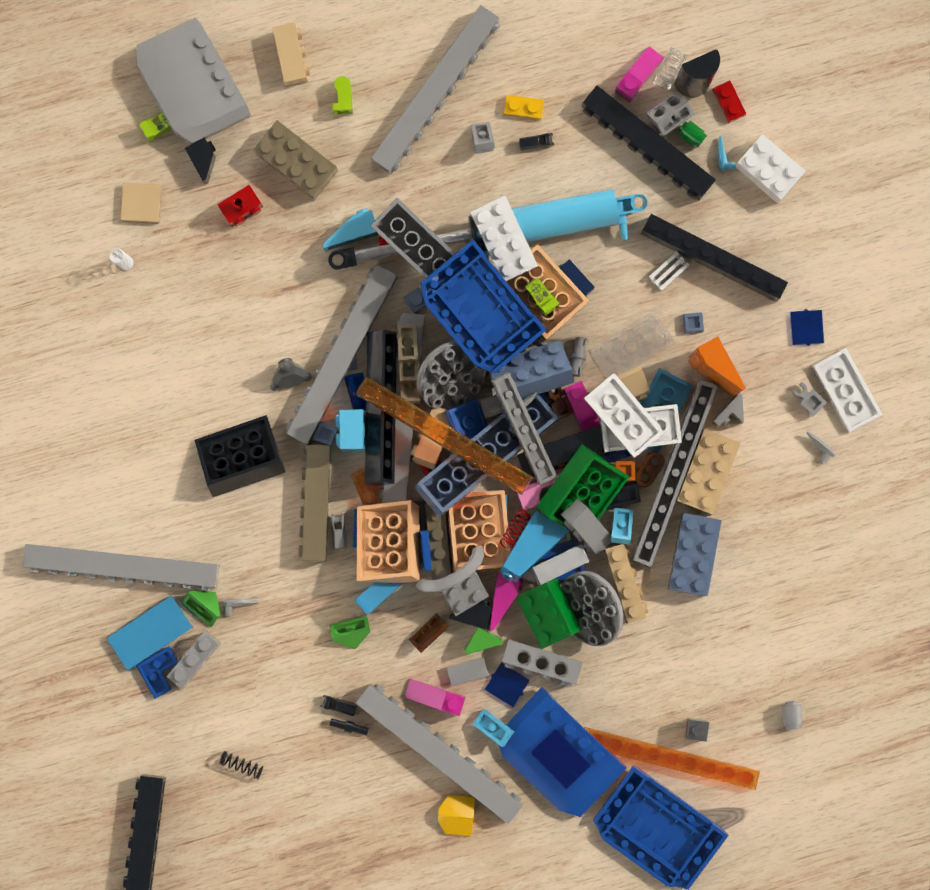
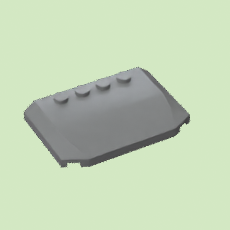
M196 18L136 46L137 69L174 134L187 140L190 145L250 117L251 114L244 98L203 26Z

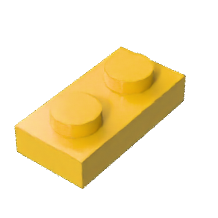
M506 95L504 115L541 120L544 100Z

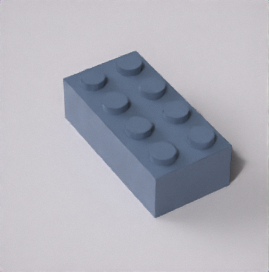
M560 340L521 352L495 374L489 372L491 380L510 372L522 399L535 392L541 394L574 383L572 368ZM497 395V398H498V400H499L500 406H502L501 401H500V399H499V397H498V395Z
M686 513L681 514L667 589L708 597L722 520Z

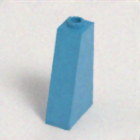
M535 511L499 573L505 579L517 582L531 567L560 543L569 530L540 512Z
M373 583L355 601L369 615L404 583Z

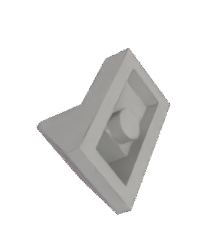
M490 122L472 124L471 129L475 153L494 151L495 145Z
M740 393L713 420L712 424L718 428L720 425L724 427L731 420L729 415H732L740 424L744 423L743 396Z

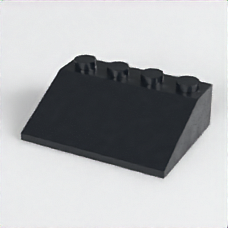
M267 415L194 440L206 484L213 497L286 472Z

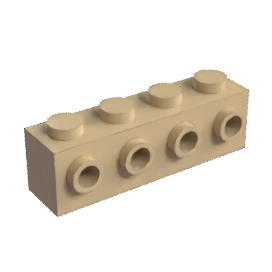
M624 544L604 549L626 623L645 619L648 609L646 603L641 602L640 595L643 593L640 584H636L634 579L637 573L634 565L630 566L628 558H631L628 546L625 547Z

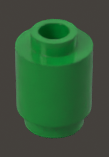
M691 120L689 123L685 121L678 129L681 132L679 136L692 146L699 147L707 137L704 130Z

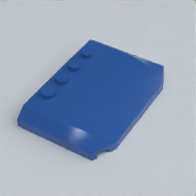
M471 240L424 279L420 286L426 307L471 362L495 374L547 330L487 259L486 254L477 243Z
M543 687L506 724L515 732L504 747L499 745L502 756L559 811L581 817L627 768Z
M634 765L593 819L605 842L666 886L681 887L689 890L729 836L725 830Z

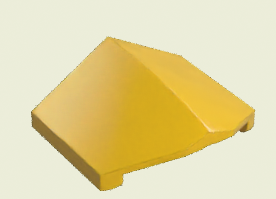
M448 795L438 809V822L445 834L472 836L475 797Z

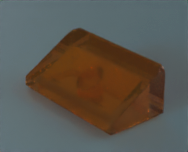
M362 468L352 473L351 477L363 506L378 504L371 485L365 484V470Z

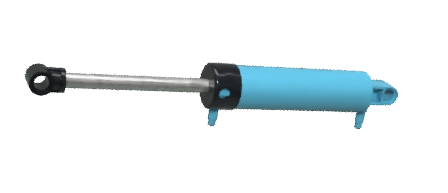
M609 189L511 209L527 242L619 225L622 240H628L626 214L644 210L648 205V200L642 194L616 198L614 190ZM640 197L643 201L640 208L634 206V199ZM472 215L468 216L470 229L437 235L446 245L474 240L490 261L488 250ZM390 244L356 251L352 247L333 251L329 255L328 263L333 269L340 270L358 266L357 262L397 255L399 253ZM339 254L343 257L341 265L333 263L332 258L334 255Z

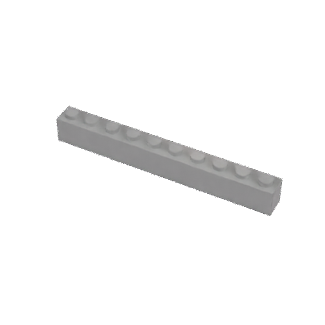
M482 5L479 6L371 157V161L390 175L393 171L396 172L399 169L403 156L407 157L413 149L411 146L415 140L419 141L424 133L422 131L423 128L432 123L435 118L433 114L436 110L440 111L446 102L444 99L447 95H452L457 87L455 84L458 79L462 80L467 73L466 68L469 64L473 65L475 63L479 50H484L489 43L488 38L491 33L494 35L499 29L498 16Z
M376 265L375 269H370L366 277L369 280L366 285H362L359 289L358 295L360 297L357 302L353 301L349 308L351 314L348 319L344 318L340 325L342 330L339 336L335 335L331 342L333 347L330 353H325L322 359L324 364L321 370H316L313 376L315 381L312 387L310 385L307 387L304 396H306L304 402L298 404L295 413H297L295 419H291L287 424V435L306 445H309L320 421H322L348 372V367L351 366L355 354L357 355L367 332L370 331L397 280L396 274Z
M402 313L401 317L397 318V325L417 324L420 369L425 315ZM398 353L396 357L395 484L384 485V488H380L379 500H383L382 503L407 500L416 404L401 405Z
M701 379L697 381L680 427L682 443H676L673 446L631 561L652 567L715 396L717 385Z
M25 544L23 567H28L30 572H40V569H47L49 574H59V571H66L67 576L77 577L78 573H85L86 578L97 579V575H103L105 580L116 581L117 577H122L124 582L135 583L136 579L143 580V584L154 585L155 581L162 582V586L174 587V583L181 584V588L193 589V585L201 586L200 590L212 591V587L217 588L220 567L219 564Z
M370 684L357 700L356 704L506 823L509 824L523 806L520 802L522 799L514 792L512 794L508 793L505 790L506 786L499 780L494 782L489 778L491 774L484 768L479 770L474 766L476 764L474 760L468 756L466 758L459 754L460 749L453 744L450 746L444 742L445 738L438 732L432 733L429 730L430 726L423 720L418 722L413 718L415 714L408 708L403 710L398 706L400 703L392 696L389 698L383 694L385 690L379 685L375 684L373 686Z

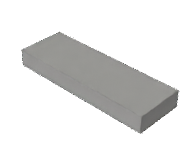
M579 544L531 567V570L539 586L589 562L582 544Z

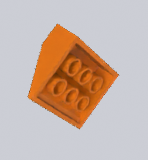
M719 337L697 347L689 355L690 360L688 362L693 370L696 369L701 376L717 385L718 388L731 397H735L746 389Z

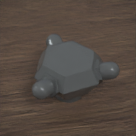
M284 358L278 362L270 388L273 391L278 390L279 387L291 388L299 385L303 380L310 381L312 375L306 372L299 364L293 362L291 358Z

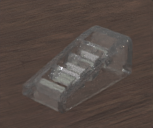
M671 47L656 72L653 83L669 91L688 55ZM673 56L674 58L680 60V63L671 59L670 57ZM663 70H666V71L672 73L673 75H670V74L664 72Z

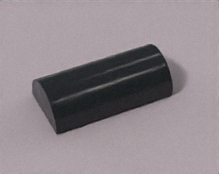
M715 49L682 64L674 83L675 88L680 94L695 98L703 95L709 89L720 65L718 50Z

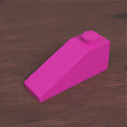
M649 46L619 82L615 92L628 102H631L664 57Z
M580 381L564 388V394L569 400L581 431L600 425L596 412L584 399L588 393L583 382Z
M497 572L490 630L496 628L518 595V590L522 591L523 579H519L517 582L509 581L501 573Z
M410 679L405 697L457 716H460L465 701V696L414 679Z

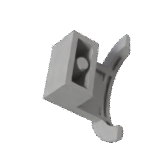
M478 546L472 549V555L468 562L456 572L437 580H426L423 578L415 586L423 592L434 593L441 591L455 616L459 615L489 597L476 573L484 558L483 547Z

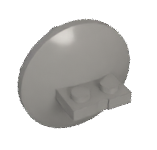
M454 340L449 341L433 350L422 363L417 375V391L421 399L428 406L434 408L441 407L448 410L467 402L480 392L487 370L474 365Z
M579 571L566 578L561 588L582 629L574 635L582 642L591 646H604L614 641L622 630L623 609L616 591L608 583L607 579L590 571Z

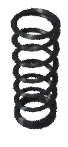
M223 752L219 765L225 766L229 761V769L235 764V771H238L241 767V773L243 774L248 768L247 775L250 776L254 771V779H259L264 766H261L256 775L258 766L256 763L249 774L251 761H249L243 771L245 758H243L237 768L239 756L235 758L230 766L233 754L231 753L224 763L228 752Z

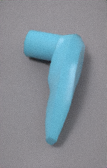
M719 136V168L722 172L725 169L734 170L736 163L727 161L723 140Z

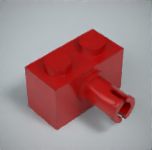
M250 185L217 204L231 227L243 224L245 218L250 215L252 217L257 215L263 207Z

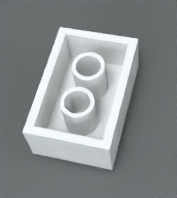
M763 134L735 166L736 169L777 204L806 172Z

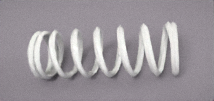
M113 249L110 252L109 258L111 262L122 270H130L133 267V259L121 249Z

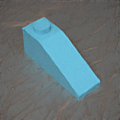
M366 208L357 211V214L353 215L323 244L324 251L379 235L370 226L375 221L372 210H367Z

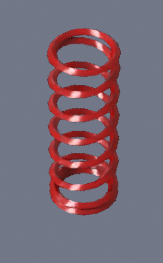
M519 509L516 512L515 518L512 519V523L509 524V528L506 529V533L500 539L502 547L513 549V545H515L514 540H518L517 536L521 535L520 531L524 530L523 526L527 525L526 521L531 519L529 512L523 509ZM520 514H523L528 518H523L522 516H520ZM517 519L524 521L525 524L520 523ZM514 524L520 525L522 529L517 528ZM511 529L517 530L519 534H516ZM509 534L514 535L517 539L510 537ZM502 540H505V542L509 545H512V547H505L502 544Z

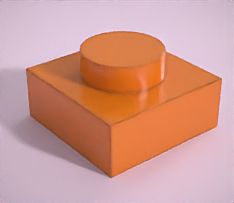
M635 461L615 462V466L630 476L627 481H635Z

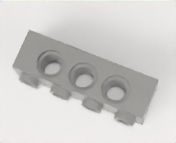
M510 639L507 641L502 658L505 667L514 670L516 666L524 668L523 672L534 675L537 672L542 674L541 678L553 681V678L561 680L560 684L569 687L572 684H577L583 664L582 661ZM522 652L528 654L529 658L526 663H520L517 659L518 655ZM539 658H544L547 661V666L544 669H539L536 666V661ZM557 664L565 666V672L561 675L555 673L554 669Z

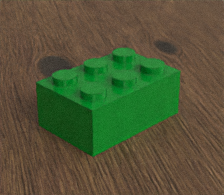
M557 577L516 597L541 649L582 630Z

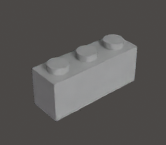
M579 499L561 514L566 520L564 522L565 526L570 531H575L573 535L580 542L584 541L582 546L588 552L593 551L598 556L612 543L611 535Z
M203 631L168 674L167 678L179 688H185L219 647L221 642L209 632Z

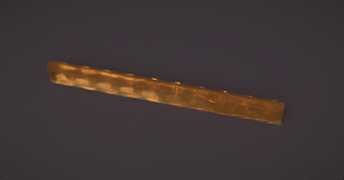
M366 377L356 392V395L517 493L522 495L533 477L372 379Z
M584 727L614 755L756 790L760 774L759 770Z

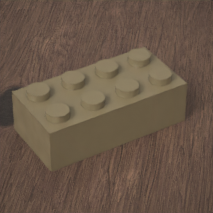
M276 120L253 149L258 157L314 201L338 172L337 166L278 120Z

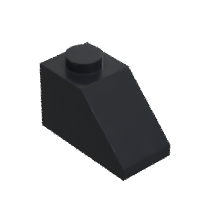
M204 137L187 146L185 150L206 185L209 183L216 159L213 153L216 149L212 142H207Z
M482 600L457 616L454 613L450 614L449 619L486 630L493 607L489 606L490 602Z

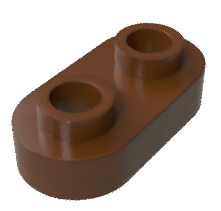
M649 453L635 474V482L640 487L650 486L663 468L665 459L661 453ZM652 458L658 460L657 465L651 463ZM642 474L647 475V481L641 480Z

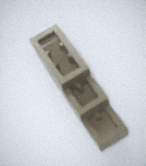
M417 324L397 325L401 405L421 404L416 385L419 372Z

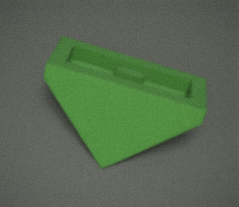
M190 590L182 602L210 627L214 625L220 616L216 592Z
M364 616L331 624L332 640L356 649L370 633L368 617Z
M478 627L464 650L467 655L502 645L503 642L501 637Z

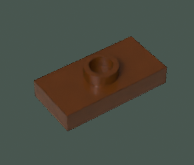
M436 613L409 641L422 653L449 626Z

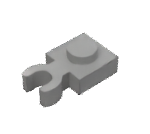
M801 382L799 386L803 389L802 393H798L795 389L792 393L794 396L803 399L799 404L813 417L827 402L814 389L809 393L807 386Z

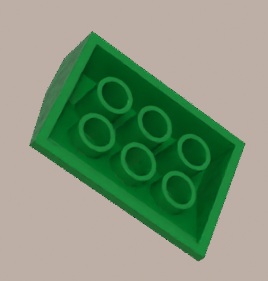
M582 444L536 507L548 518L567 528L564 524L566 520L561 514L579 499L599 520L630 476Z

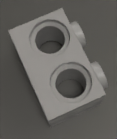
M675 92L646 112L652 127L662 136H665L694 115L689 101L678 92Z

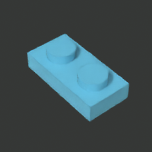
M614 508L611 542L630 545L634 510Z
M484 708L473 722L475 727L501 747L506 745L515 732Z

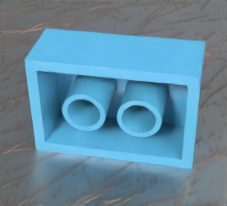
M340 410V415H336V426L340 429V434H336V446L343 453H365L366 414L364 410Z

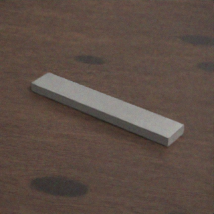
M510 372L491 380L538 484L542 485L556 478L555 470Z

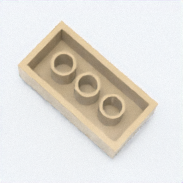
M703 429L676 502L705 514L713 515L740 442Z

